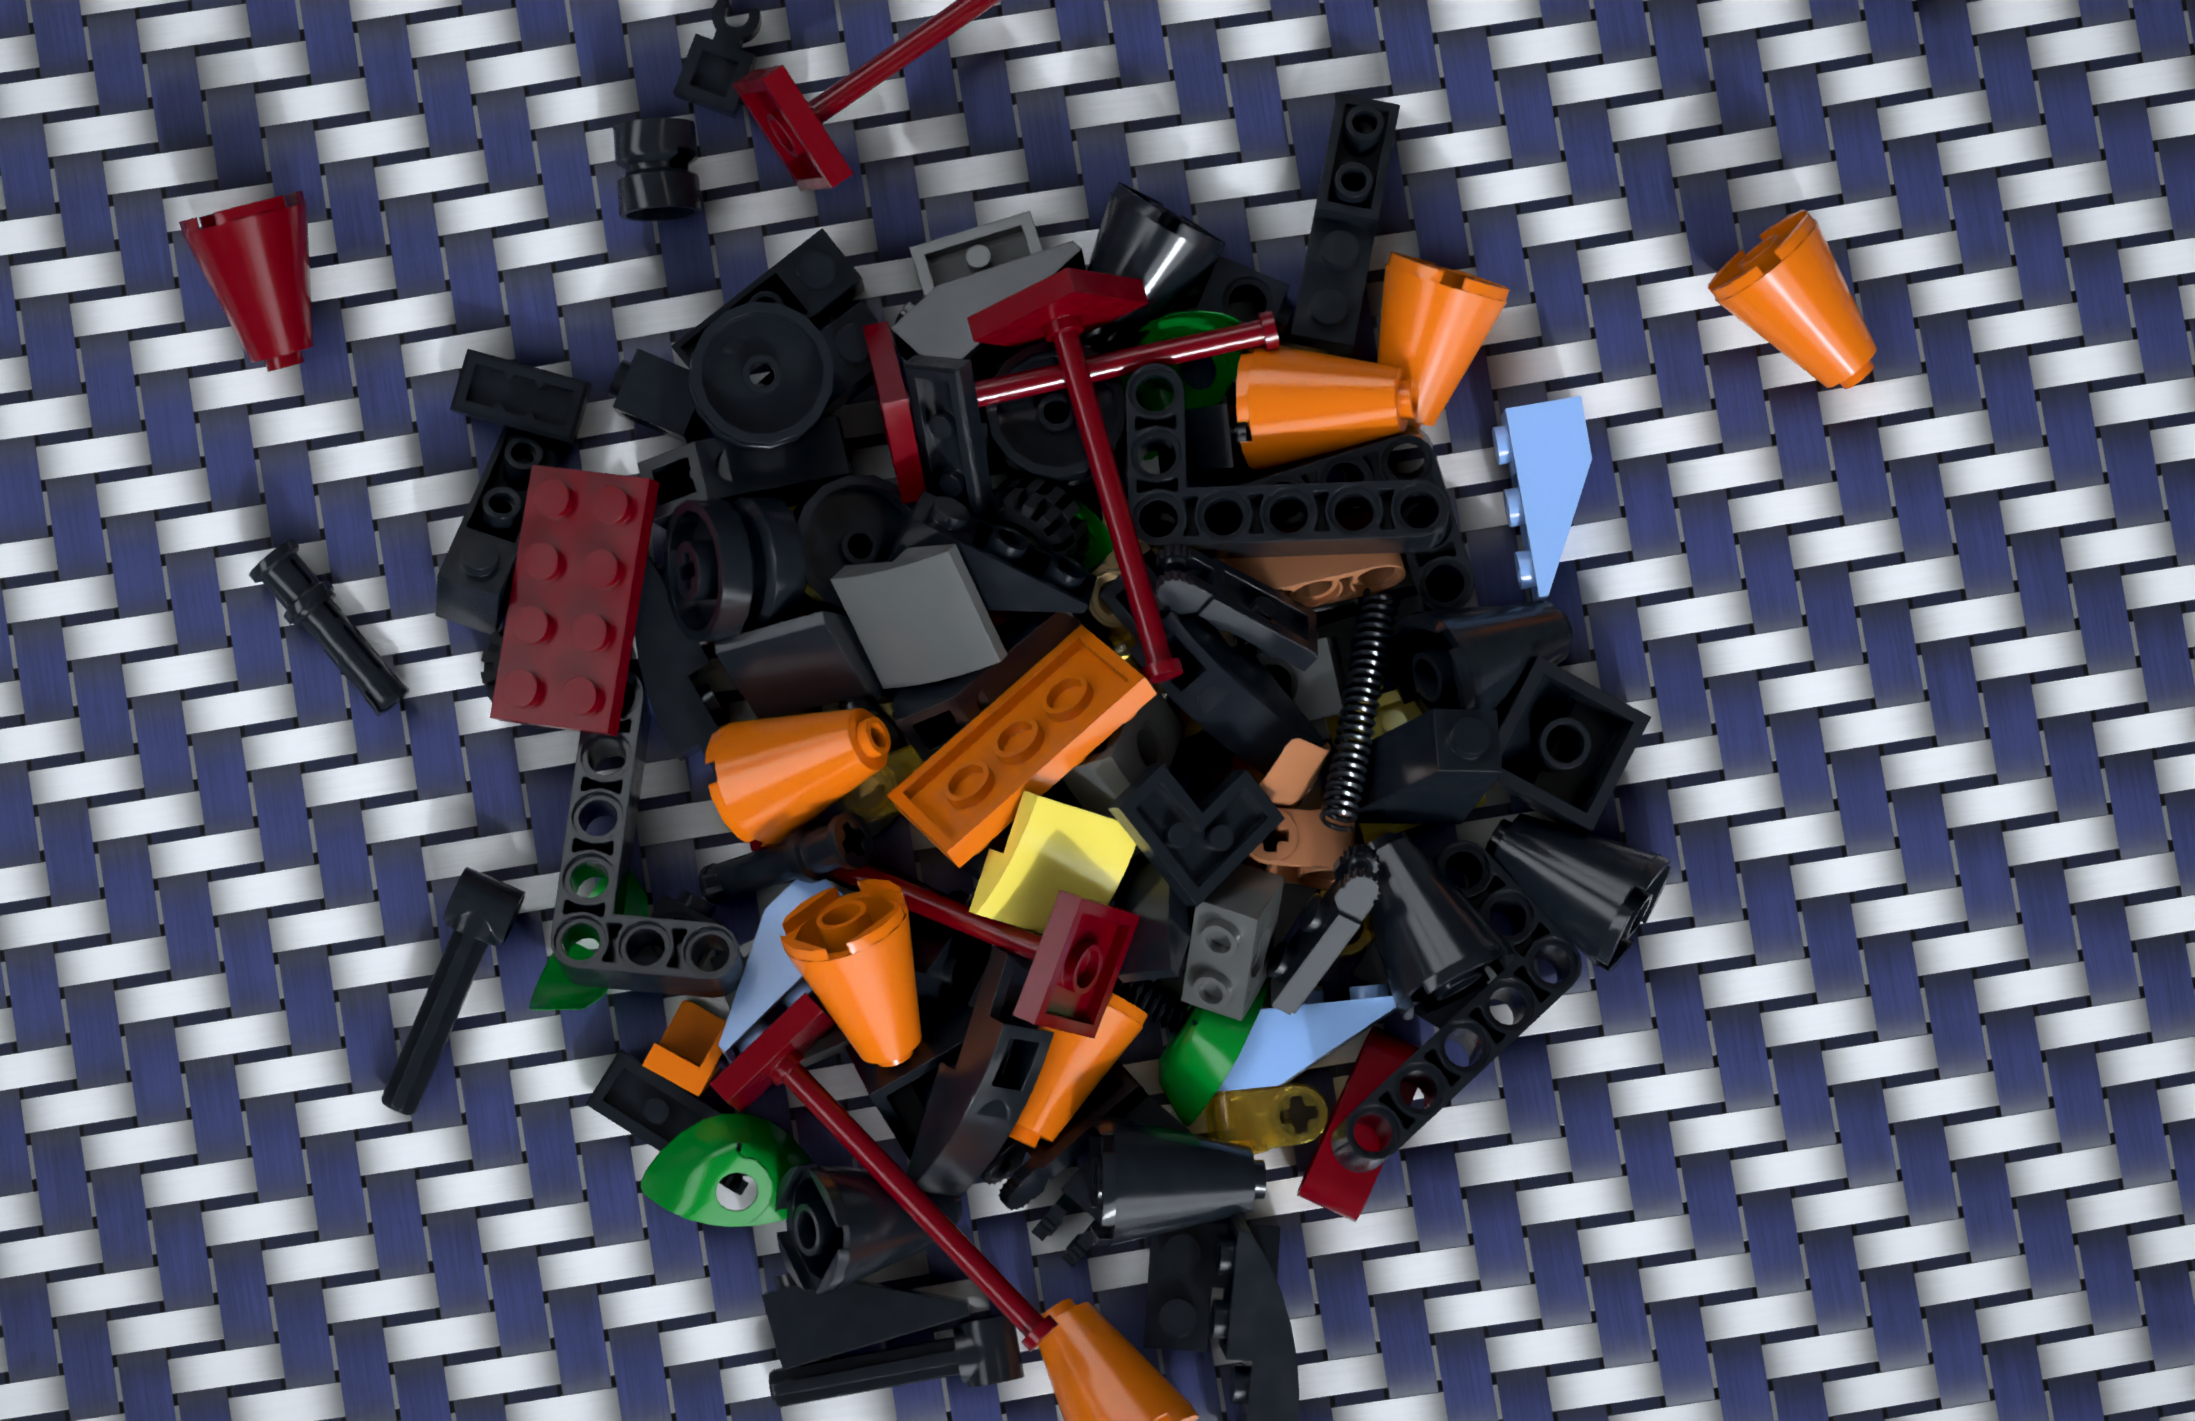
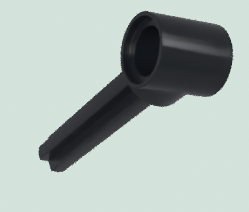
M466 867L462 872L443 918L446 920L445 924L452 928L453 932L382 1094L381 1100L386 1107L404 1115H414L417 1112L489 944L499 946V944L503 945L521 909L526 895L525 891L469 867Z
M1003 1313L957 1322V1326L953 1327L954 1337L811 1362L786 1370L782 1368L773 1369L769 1373L770 1395L774 1405L781 1408L961 1375L963 1384H967L968 1387L985 1386L1023 1378L1025 1375L1016 1327Z

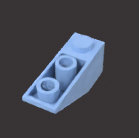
M1581 396L1505 408L1500 416L1501 426L1492 427L1498 465L1508 463L1513 487L1503 490L1509 527L1520 526L1524 551L1514 553L1517 579L1521 590L1531 588L1533 601H1544L1549 596L1592 461Z
M796 878L764 910L718 1045L730 1064L804 993L814 1002L818 1000V997L785 953L780 935L785 937L786 934L782 923L785 917L800 903L823 890L834 887L827 879L816 883H807Z
M1376 984L1349 987L1350 1000L1326 1003L1323 990L1312 991L1295 1014L1291 1013V1015L1277 1008L1260 1009L1235 1064L1217 1092L1285 1085L1395 1012L1397 1008L1393 996L1388 995V985Z

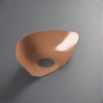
M1301 738L1291 739L1266 776L1236 755L1233 758L1231 772L1234 769H1247L1277 808L1293 809L1298 807L1310 792L1332 748L1328 742L1321 748Z

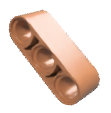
M1366 510L1338 516L1336 520L1345 529L1357 531L1368 526L1372 516ZM1305 524L1280 529L1279 531L1285 533L1297 532ZM1400 553L1219 559L1308 608L1362 597L1363 591L1366 588L1370 589L1369 595L1388 590L1398 585L1406 574Z

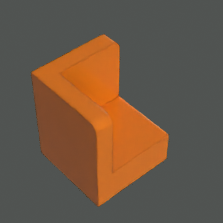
M684 1000L660 1042L653 1044L642 1066L698 1097L704 1096L725 1058L718 1045L726 1020L689 1000Z

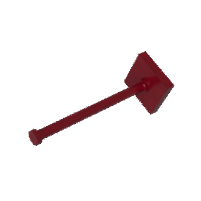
M956 0L809 102L806 101L784 65L753 70L733 83L732 86L800 191L834 188L853 175V172L827 134L823 123L1001 0Z
M1067 267L967 317L974 342L1022 349L1027 345L1040 342H1054L1147 666L1142 668V673L1150 684L1160 683L1178 677L1183 673L1180 659L1172 658L1079 338L1148 304V299L1142 279Z
M1270 310L1258 313V320L1085 358L1092 382L1133 374L1141 366L1151 363L1170 366L1264 345L1266 351L1278 349L1279 338L1274 316ZM884 321L863 326L901 501L902 504L918 501L922 491H926L914 433L915 426L909 392L904 387L889 323ZM1060 363L975 381L979 407L1067 388Z
M757 840L750 842L752 852L767 847H760L762 842ZM869 865L854 871L846 870L842 867L831 871L828 876L859 889L858 880H889L901 887L908 904V910L1032 960L1031 968L1013 1016L1035 1025L1094 1039L1140 919V915L1120 907L1060 890L1043 936H1040L1021 927L969 912L970 907Z
M804 993L726 1067L710 1085L728 1104L743 1113L773 1083L776 1086L784 1083L1025 1336L1021 1343L1031 1352L1059 1324L1051 1315L1043 1318L802 1065L806 1059L803 1054L835 1025L832 1019Z

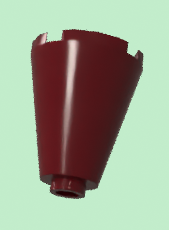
M303 190L287 194L285 197L281 195L199 217L201 230L197 217L180 221L182 236L251 363L264 360L267 372L303 363L304 358L301 350L314 347L307 203Z

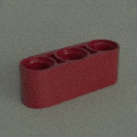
M1374 1025L1372 1026L1297 1191V1196L1354 1222L1357 1221L1384 1163L1374 1170L1365 1173L1347 1170L1338 1163L1333 1155L1331 1147L1333 1131L1349 1113L1410 1058L1420 1046ZM1402 1082L1399 1087L1400 1095L1403 1101L1410 1106L1418 1087L1412 1083ZM1355 1125L1354 1136L1359 1146L1368 1151H1379L1380 1143L1376 1132L1367 1125Z

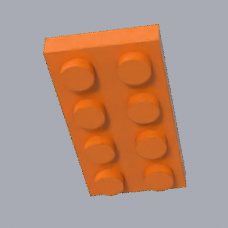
M1081 624L887 796L899 812L960 869L974 855L983 851L993 838L1014 821L1024 791L1042 796L1071 769L1081 764L1097 746L1122 724L1131 720L1138 710L1157 693L1140 672Z

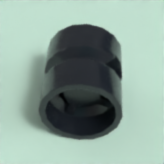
M648 118L627 121L613 127L615 162L619 167L626 170V175L617 181L619 216L621 219L639 222L671 221L696 216L702 212L699 176L689 170V165L698 159L694 121L681 118Z

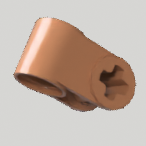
M1277 808L1285 819L1241 863L1285 877L1284 883L1301 884L1317 889H1329L1335 881L1333 864L1339 856H1344L1343 851H1347L1348 846H1355V821L1344 823L1325 816L1326 820L1341 826H1353L1354 828L1351 832H1340L1330 829L1322 823L1319 818L1320 813L1323 812L1321 809ZM1337 814V815H1340V816L1350 817V816L1343 815V814ZM1264 848L1272 850V852L1264 851Z

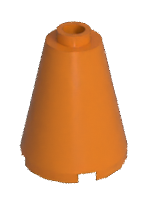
M1806 210L1797 211L1761 233L1759 237L1762 242L1747 254L1742 249L1735 254L1716 273L1708 284V289L1715 296L1716 302L1826 388L1840 384L1844 389H1849L1862 381L1874 369L1875 365L1870 359L1876 353L1877 347L1817 220L1813 219Z
M1391 251L1388 261L1385 263L1377 363L1401 367L1405 372L1406 380L1416 381L1419 396L1418 415L1415 419H1408L1407 425L1420 428L1421 424L1434 426L1505 307L1510 289L1460 270L1454 271L1435 265L1436 263Z
M1264 345L1247 348L1250 353L1241 354L1238 362L1236 379L1237 422H1247L1251 431L1252 441L1240 443L1245 460L1253 470H1269L1402 433L1406 430L1408 419H1415L1418 415L1419 396L1416 381L1406 380L1405 372L1401 367L1279 345L1278 349L1266 351Z
M863 708L742 720L726 724L711 735L705 752V765L715 761L717 781L708 785L711 799L723 822L737 838L746 843L754 840L762 842L760 847L772 846L786 839L792 830L807 824L886 765L888 751L891 746L888 729L879 718Z
M864 879L857 881L860 889L858 892L840 896L835 886L823 890L800 903L785 917L782 926L786 935L785 937L780 935L785 953L860 1058L867 1063L891 1067L909 1059L922 1038L908 904L901 887L891 881Z
M1112 993L1095 1039L1047 1028L1054 1032L1048 1053L1032 1093L1009 1137L1033 1148L1036 1147L1040 1138L1053 1142L1142 1030L1148 1014L1127 1000Z
M1068 1298L1054 1305L1041 1315L1043 1318L1051 1315L1059 1324L1038 1347L1064 1421H1195L1199 1418L1193 1405L1090 1302L1076 1305L1072 1298Z

